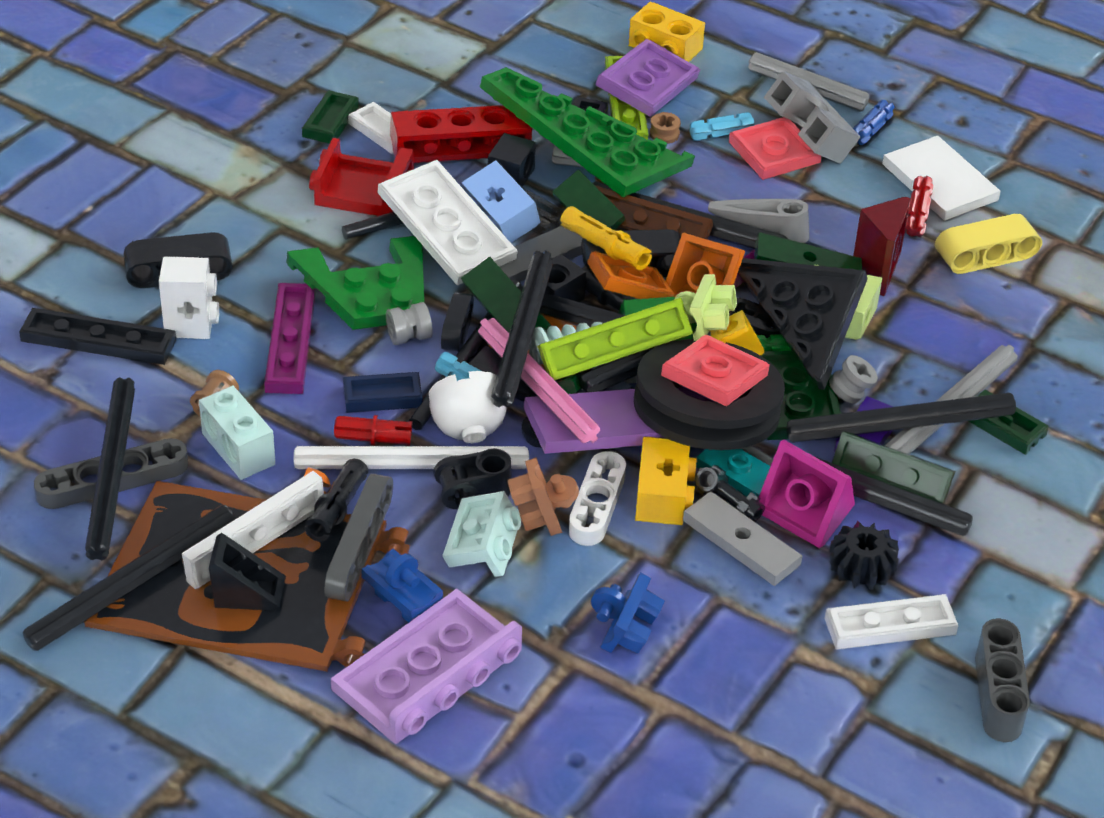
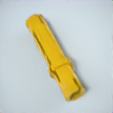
M574 206L566 208L560 218L562 227L601 247L614 260L621 259L637 270L645 269L651 262V250L632 241L630 235L624 231H615L591 216L582 213V211Z

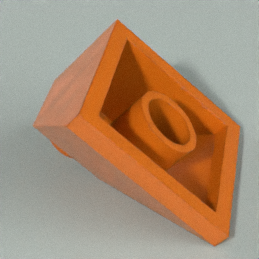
M682 233L665 281L675 296L684 291L696 293L704 274H715L716 285H734L745 251Z

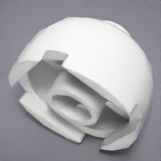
M469 371L468 379L458 381L456 374L447 376L436 382L429 390V406L433 420L445 435L457 440H463L466 443H478L483 441L486 436L492 434L503 423L507 407L501 406L499 408L493 404L494 399L491 397L497 375L491 372Z

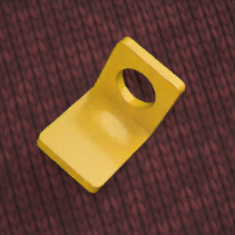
M743 310L730 316L727 330H710L711 337L719 341L744 347L758 355L764 354V348Z

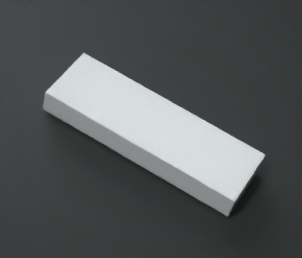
M946 594L827 608L825 613V621L836 650L956 635L958 629L957 620Z

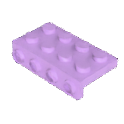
M455 589L332 677L331 690L394 744H397L409 734L414 735L418 733L426 722L441 710L445 711L451 708L458 698L473 686L478 687L483 684L489 675L501 665L512 662L519 655L522 648V626L516 621H512L504 626L460 590Z

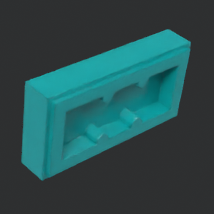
M705 449L696 457V468H711L714 465L721 467L726 471L728 483L746 497L750 492L755 493L757 496L760 495L771 467L742 449Z

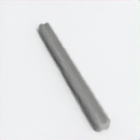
M1011 345L999 346L937 401L976 397L1017 361L1018 355L1014 352V347ZM944 424L903 429L885 446L911 454Z

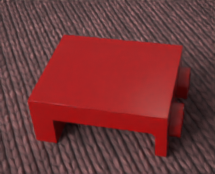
M332 138L328 148L323 149L321 152L318 169L313 170L310 176L309 188L314 191L315 205L375 216L393 212L377 193L378 184L413 170L414 150L400 147L392 163L342 154L340 139Z

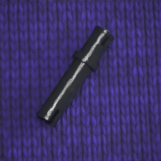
M354 458L346 461L344 468L333 482L327 494L320 496L315 503L314 514L306 522L308 525L305 526L306 534L314 541L320 542L328 539L334 526L341 523L345 518L347 505L354 497L361 483L366 479V474H368L367 465L360 459Z

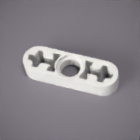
M603 451L597 453L591 459L569 519V536L577 544L592 546L601 542L605 536L625 481L626 461L618 453ZM606 469H610L608 480L602 479V473ZM599 493L605 495L608 499L604 502H593L588 499V496ZM588 516L594 517L593 523L589 527H585Z

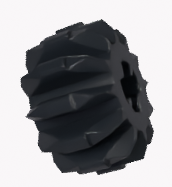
M857 521L853 528L842 526L839 534L834 535V540L831 541L829 551L831 553L829 561L831 570L837 572L839 581H852L853 588L858 584H864L869 590H872L876 583L886 585L890 576H894V572L898 568V541L891 539L889 530H877L875 523L870 527H864Z

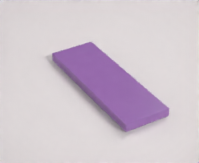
M684 386L677 388L690 397L702 401L716 402ZM635 389L569 394L599 425L600 431L596 435L598 439L594 443L591 441L582 443L538 396L525 397V413L546 454L642 446L643 437L668 439L648 427L637 414L634 407Z

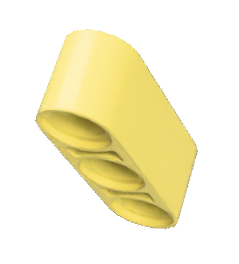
M1011 214L951 227L940 233L935 241L936 250L956 274H964L1026 260L1037 254L1042 246L1041 237L1022 214Z

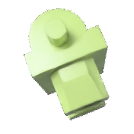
M704 274L696 293L684 291L677 294L674 300L682 298L689 322L697 323L693 334L694 341H697L704 335H708L709 330H727L730 318L729 311H734L737 306L735 285H716L715 274Z

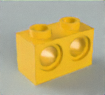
M650 1L630 19L628 46L635 48L647 38L689 62L703 49L705 22Z

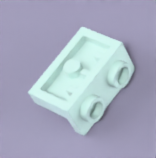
M505 491L461 499L442 556L449 567L486 562L495 577L504 575L508 560L512 555V546L517 530L521 526L519 510L512 505Z

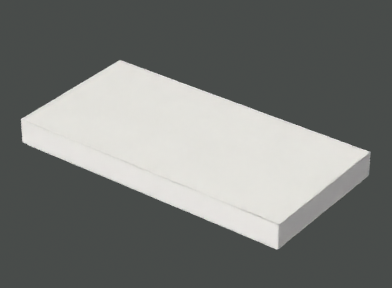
M438 160L378 184L377 193L456 285L462 284L461 277L488 257H491L499 267L517 258L518 250Z

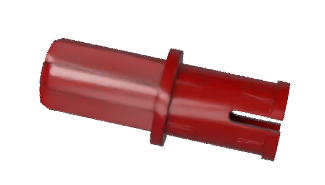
M374 415L373 419L338 416L334 423V436L337 439L371 442V446H375L376 442L410 446L413 421L378 419V415Z

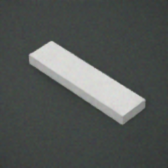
M314 471L308 473L184 551L182 558L186 581L194 589H197L211 580L209 563L216 536L221 532L254 553L312 516L315 503L324 494L322 477Z

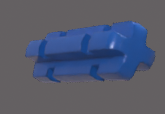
M886 100L879 101L853 127L860 135V139L857 141L859 145H864L894 115L893 109L895 106L892 102L888 103Z

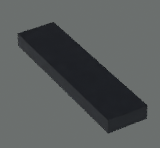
M39 308L31 309L19 331L21 342L165 365L176 342L175 330Z

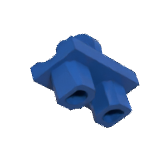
M391 549L379 562L362 568V578L374 588L375 594L382 601L391 602L402 612V618L409 623L443 599V590L418 570V560L412 555H400L395 549Z
M640 572L632 589L627 590L625 595L621 593L622 588L619 585L612 584L610 588H598L591 598V605L597 612L596 617L599 621L607 622L609 619H613L600 646L609 653L619 644L638 654L649 638L652 630L634 620L633 617L635 615L652 625L660 613L665 600L647 590L651 580L647 575Z

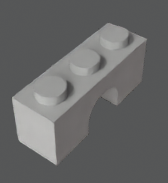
M782 71L764 96L766 101L780 116L793 121L802 128L798 135L815 154L841 164L860 139V135L806 80Z

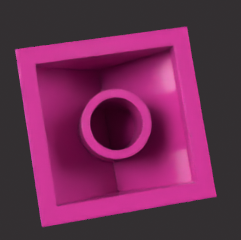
M786 440L780 441L759 495L761 498L760 502L765 505L762 516L812 545L822 548L855 505L852 479L845 473Z

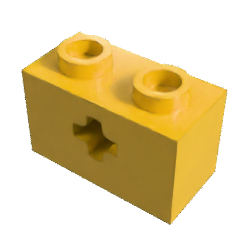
M643 437L635 521L683 525L684 510L693 505L695 486L687 485V481H695L697 458L689 457L690 446L670 439Z

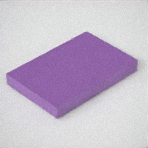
M646 38L598 75L595 85L651 117L698 78L700 69Z

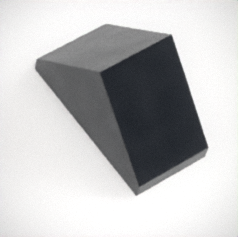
M222 532L218 534L209 563L215 608L275 611L279 608L286 575Z

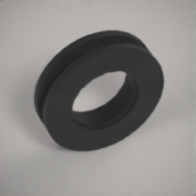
M694 339L664 343L651 349L641 359L637 371L634 407L641 420L663 437L683 445L701 449L732 450L762 442L776 430L779 423L785 385L779 371L757 353L726 342V344L770 364L768 376L739 397L741 399L733 401L728 406L690 397L677 389L682 387V385L661 376L662 365L694 343Z

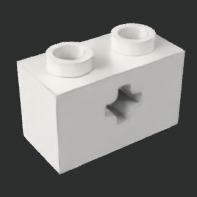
M163 257L159 289L164 329L175 330L176 338L210 339L212 324H218L219 302L212 301V296H216L217 276L216 273H210L209 258Z

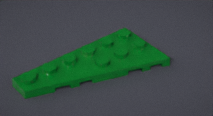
M507 67L482 76L480 84L482 90L621 197H626L692 167L695 155L686 151L679 155L666 149L667 142L655 138L653 141L645 139L636 134L637 130L635 127L590 106L585 111L571 104L573 98L562 93L559 96L551 95L542 90L541 83Z

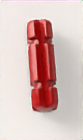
M917 176L914 179V190L911 194L909 209L910 216H908L906 233L911 237H921L926 230L927 224L925 222L928 220L931 203L930 196L933 193L934 187L933 180L929 176Z

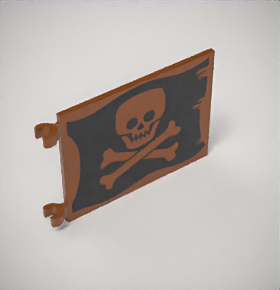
M156 481L108 576L220 505H226L233 511L234 518L237 519L266 501V499ZM346 514L343 521L334 526L330 536L325 541H314L306 534L305 526L308 525L306 522L312 517L310 516L253 553L286 575L280 607L275 611L215 608L211 580L201 587L194 589L186 581L182 558L84 621L85 627L328 672L331 662L334 660L341 663L344 667H348L364 655L362 651L366 644L365 639L350 636L341 640V637L365 580L362 578L361 573L348 602L327 598L324 587L329 565L352 514ZM383 520L365 566L371 565L378 550L386 554L391 549H395L400 555L408 554L410 545L405 544L409 535V530L402 527H393L385 531L387 523L386 520Z

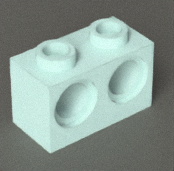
M234 385L199 400L202 434L240 480L275 465L273 430Z

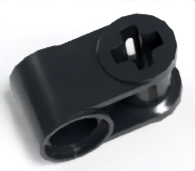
M494 448L462 456H450L439 461L434 467L435 479L442 485L443 489L441 499L447 508L458 509L462 498L505 491L507 496L511 494L507 481L512 478L511 457L504 450ZM452 467L455 468V476H453ZM456 489H457L458 494H459V497H458V498L455 497V490H456Z

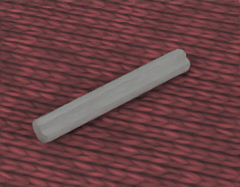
M754 53L749 60L748 68L753 72L777 80L782 71H785L808 81L822 97L856 110L863 111L869 102V94L865 91L761 53Z

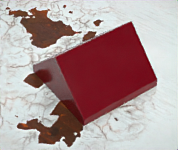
M904 196L863 208L860 211L853 256L862 258V270L866 271V275L882 277L881 296L886 295L902 252L911 198Z

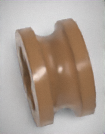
M669 112L653 115L651 118L650 137L653 140L655 138L661 139L668 144L677 141L680 136L679 128L681 125L679 117Z

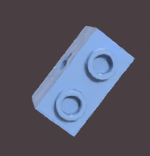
M496 160L461 182L464 191L511 243L541 224L535 202Z

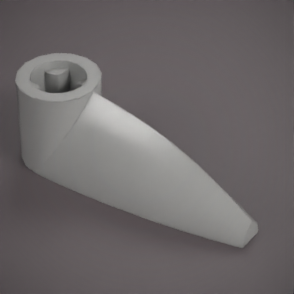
M739 199L709 202L708 211L716 216L785 235L788 240L806 243L810 238L808 204L802 200Z

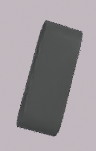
M1001 618L991 619L982 627L975 656L983 727L985 732L994 740L1012 742L1018 739L1022 733L1030 703L1021 635L1014 623Z

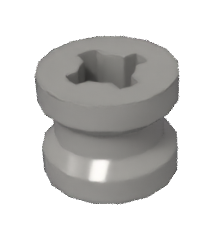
M850 355L843 362L842 370L833 373L829 383L838 397L849 403H858L864 397V390L871 388L877 382L878 376L875 369L866 360Z

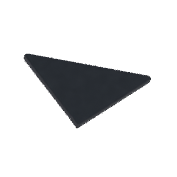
M743 258L737 274L816 386L821 390H825L868 280L866 271Z

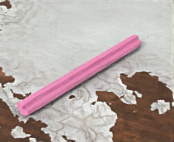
M484 318L480 321L482 326L478 329V333L502 358L509 332L495 318L490 320ZM527 353L521 379L582 443H587L588 441L594 443L598 439L596 435L600 431L599 425Z

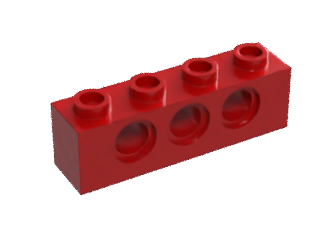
M503 105L391 112L390 137L394 157L396 158L400 147L413 149L414 163L432 162L435 160L451 161L488 158V155L504 133L532 140L533 130L532 127L517 118L514 113Z

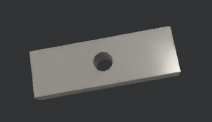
M711 491L684 511L683 521L773 586L777 585L801 566L803 555Z

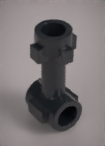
M714 465L711 468H700L696 473L695 482L698 487L697 490L704 495L710 491L717 494L754 522L763 514L765 505L760 502L761 498L753 492H750L746 497L730 485L726 471L721 467Z

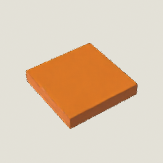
M591 251L587 264L604 290L637 299L676 297L657 268L647 266L643 270H637L621 259L614 260L607 254Z

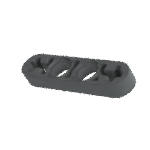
M169 438L126 449L123 467L128 464H138L141 468L135 472H124L122 470L119 492L183 474L188 467L186 445L178 439ZM101 456L41 472L34 480L38 504L44 508L56 509L93 499L96 482L87 483L82 481V479L88 475H98ZM75 481V485L71 486L70 482Z
M370 474L367 478L329 565L324 587L327 598L347 602L350 600L360 578L361 569L365 566L389 509L393 494L392 477Z

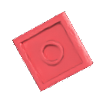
M785 117L729 133V143L762 180L821 163V156L815 154L798 135L801 130Z
M704 335L662 365L661 376L724 406H728L767 377L770 364L709 335Z

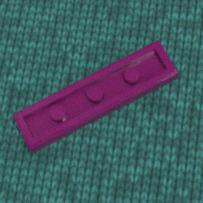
M278 283L264 383L265 393H304L316 294L315 289H311L307 284Z

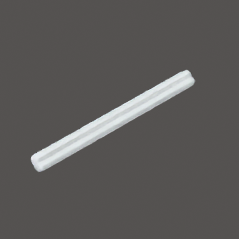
M298 446L294 450V466L297 469H307L308 467L313 469H343L346 461L355 458L363 461L368 469H434L436 464L444 458L497 448L509 454L511 457V469H526L525 461L529 460V451L525 446Z

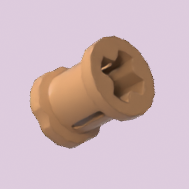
M223 370L211 371L206 378V385L201 391H196L190 398V404L194 412L200 416L199 400L233 385L239 391V385L235 378ZM220 383H223L224 386L221 389L218 388Z

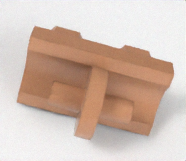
M537 457L527 460L525 463L528 473L507 480L515 506L518 505L526 531L547 525L551 536L562 533L555 513L556 507L569 508L579 495V487L574 478L560 474H554L546 483Z

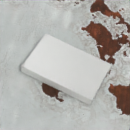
M938 135L887 153L883 157L882 164L912 192L914 190V179L917 176H929L932 178L934 187L933 193L930 196V208L944 221L999 200L1001 191Z

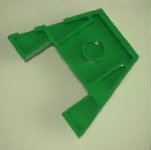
M415 236L390 239L389 251L396 264L385 263L381 266L366 268L353 267L334 272L329 270L319 247L287 251V265L292 270L298 269L304 275V282L311 289L317 288L325 296V303L352 330L387 325V309L399 307L405 310L409 309L412 304L424 302L423 245Z

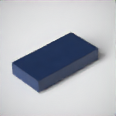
M419 372L343 377L346 413L418 408L423 401Z

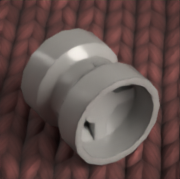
M424 302L412 304L409 309L405 310L399 307L386 310L388 333L394 346L407 343L410 338H417L418 340L432 338L431 317Z

